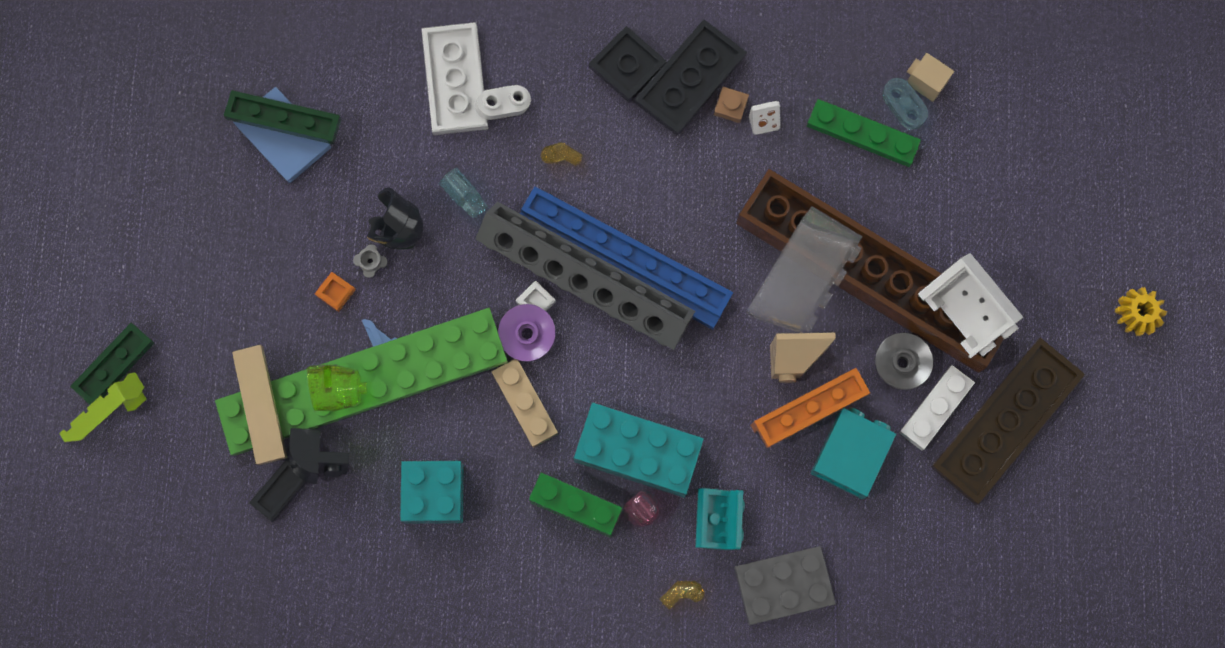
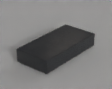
M287 457L249 504L271 522H274L307 482L296 476L290 467L289 458Z

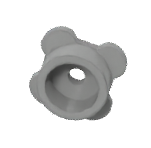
M370 244L359 255L354 256L353 263L355 266H360L365 277L372 278L378 269L386 267L387 259L378 253L375 245ZM369 259L373 260L371 264L368 263Z

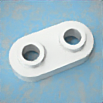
M519 85L489 89L480 93L476 100L475 108L477 113L487 120L521 115L528 109L531 103V96L526 88ZM513 95L520 96L522 101H516ZM486 100H493L495 106H490Z

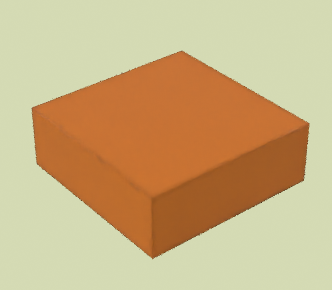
M331 272L316 291L315 296L339 312L356 289Z

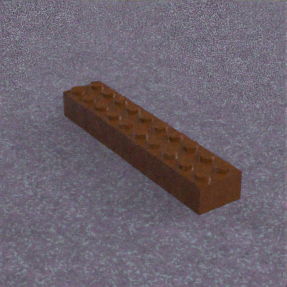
M768 169L738 216L736 224L978 373L988 367L1004 340L1000 335L993 340L997 346L983 357L978 352L970 358L969 353L960 344L966 339L943 309L940 307L933 311L929 304L918 295L919 292L941 275L940 272Z

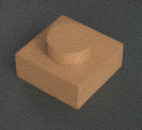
M722 87L714 115L740 123L749 95Z

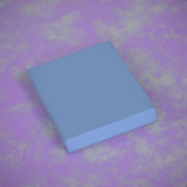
M274 87L264 96V98L291 104L277 87ZM233 122L289 184L331 149L328 143Z

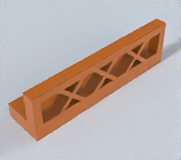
M854 368L755 420L750 426L754 433L758 431L765 446L768 448L869 395L870 391L857 368Z

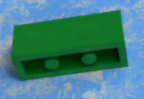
M540 473L529 498L530 503L609 538L622 512V507L544 473Z

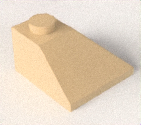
M835 333L776 334L770 344L771 379H779L780 383L796 382V378H800L836 339Z

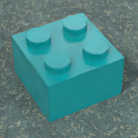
M401 461L400 521L404 524L463 523V463L461 461Z

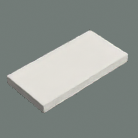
M476 22L422 28L433 135L488 129L487 119L482 118L475 108L478 96L484 91Z

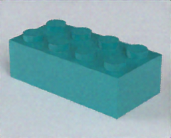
M592 403L574 455V462L685 498L704 438Z

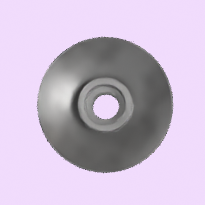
M897 333L889 336L881 343L876 353L875 364L880 377L888 385L896 389L909 390L922 385L929 378L933 369V356L929 346L918 336L910 333ZM898 359H904L907 362L906 368L899 367Z

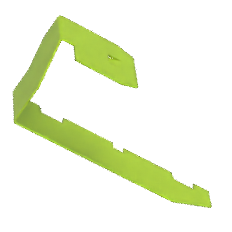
M129 373L124 381L115 382L107 389L109 394L105 398L99 396L87 407V413L83 411L70 423L72 428L67 432L63 429L59 433L63 441L82 440L122 403L127 411H134L147 399L142 392L145 387L137 374Z

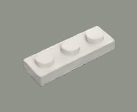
M951 365L899 434L921 451L924 450L975 382Z

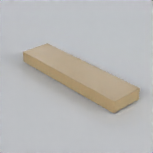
M257 345L232 352L256 464L262 465L287 458L263 346Z

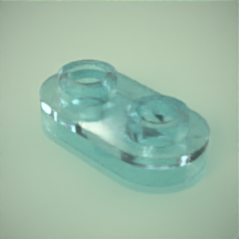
M893 78L886 83L882 97L899 122L905 128L911 130L923 126L928 117V109L911 85L902 78ZM891 92H898L900 98L893 97ZM913 113L916 116V119L911 120L908 117V114Z

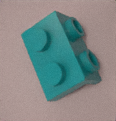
M698 489L695 548L716 550L741 549L744 537L742 514L745 509L742 490Z

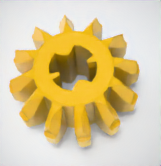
M1141 287L1137 292L1134 289H1130L1126 292V296L1118 299V303L1121 306L1115 309V313L1122 315V317L1117 320V323L1123 324L1125 322L1127 324L1125 332L1129 333L1134 329L1136 336H1142L1144 332L1150 335L1155 332V327L1159 328L1164 324L1161 317H1164L1167 311L1160 309V306L1164 304L1165 300L1157 301L1155 299L1157 291L1147 294L1145 287Z

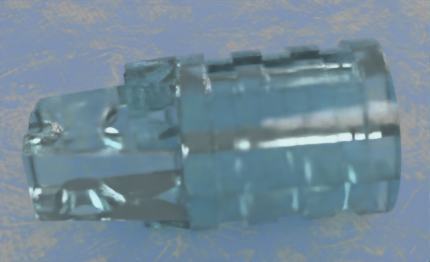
M459 168L448 172L439 182L444 191L472 218L481 215L488 207L475 186L466 179V176L461 173Z

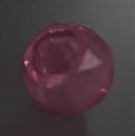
M641 490L623 506L624 515L627 521L634 526L645 527L651 525L660 513L657 497L649 491Z

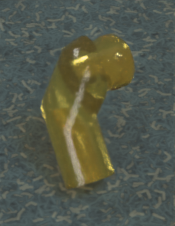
M562 142L549 145L541 152L542 161L548 164L566 160L577 167L583 158V154Z
M677 581L659 600L670 610L680 598H688L694 602L701 601L705 592L701 588V584L696 581Z

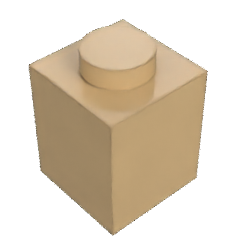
M926 53L921 61L916 58L908 69L907 73L910 74V77L906 84L934 102L954 71Z

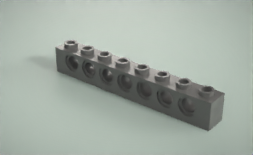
M498 201L486 212L475 240L483 243L488 249L501 253L508 257L510 261L528 268L535 275L544 277L558 285L560 289L571 292L580 297L585 303L598 307L607 312L609 316L625 322L634 330L650 336L659 344L668 346L673 350L683 337L696 312Z

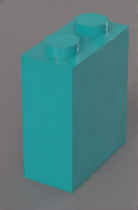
M849 407L848 410L843 408L838 413L810 474L860 499H864L868 496L896 433L890 431L891 427L886 423L875 420L873 423L863 418L864 413Z

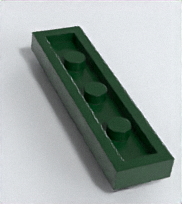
M231 90L224 112L225 119L333 145L341 122V117L337 114Z

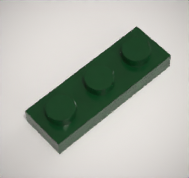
M130 323L70 387L91 405L99 396L104 397L108 393L107 389L115 382H118L153 346L154 342L133 323Z

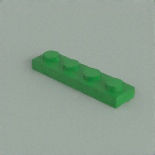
M817 99L806 126L907 167L911 166L921 139L820 99Z

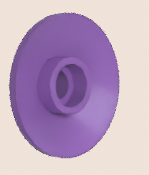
M522 304L506 312L500 321L498 334L503 349L509 356L519 361H534L543 357L551 349L555 340V325L550 315L544 309L532 304ZM525 329L533 331L530 339L522 337V332Z

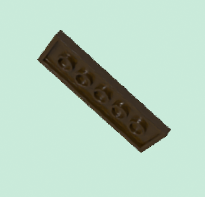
M1041 337L1038 338L933 463L931 468L973 504L978 505L1081 381L1085 373Z

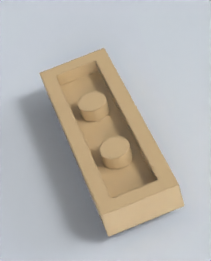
M514 359L491 371L533 448L558 435L554 424L518 360Z

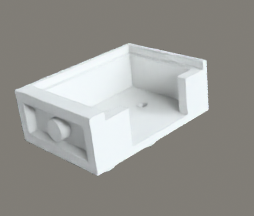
M971 253L959 259L918 293L921 299L925 300L933 311L941 307L966 339L960 344L969 353L970 358L978 352L983 357L997 346L993 340L1000 335L1006 339L1019 329L1015 323L1023 318Z

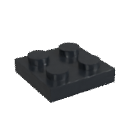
M625 26L589 63V68L630 103L667 61L629 27Z

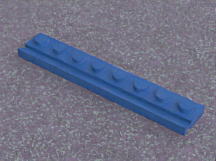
M535 186L519 213L695 310L696 312L692 319L712 330L733 295L732 291Z

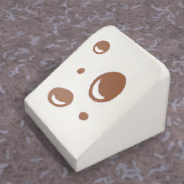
M779 101L751 107L749 119L755 135L779 130Z

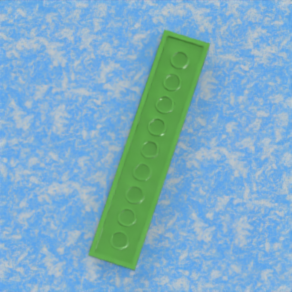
M486 308L273 380L271 385L283 439L290 437L291 428L315 429L507 364L508 361L491 310ZM241 392L215 400L230 454L236 456L253 450Z

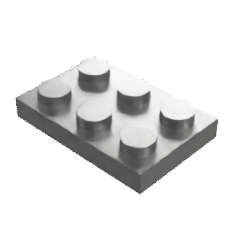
M821 546L734 567L748 625L836 604Z

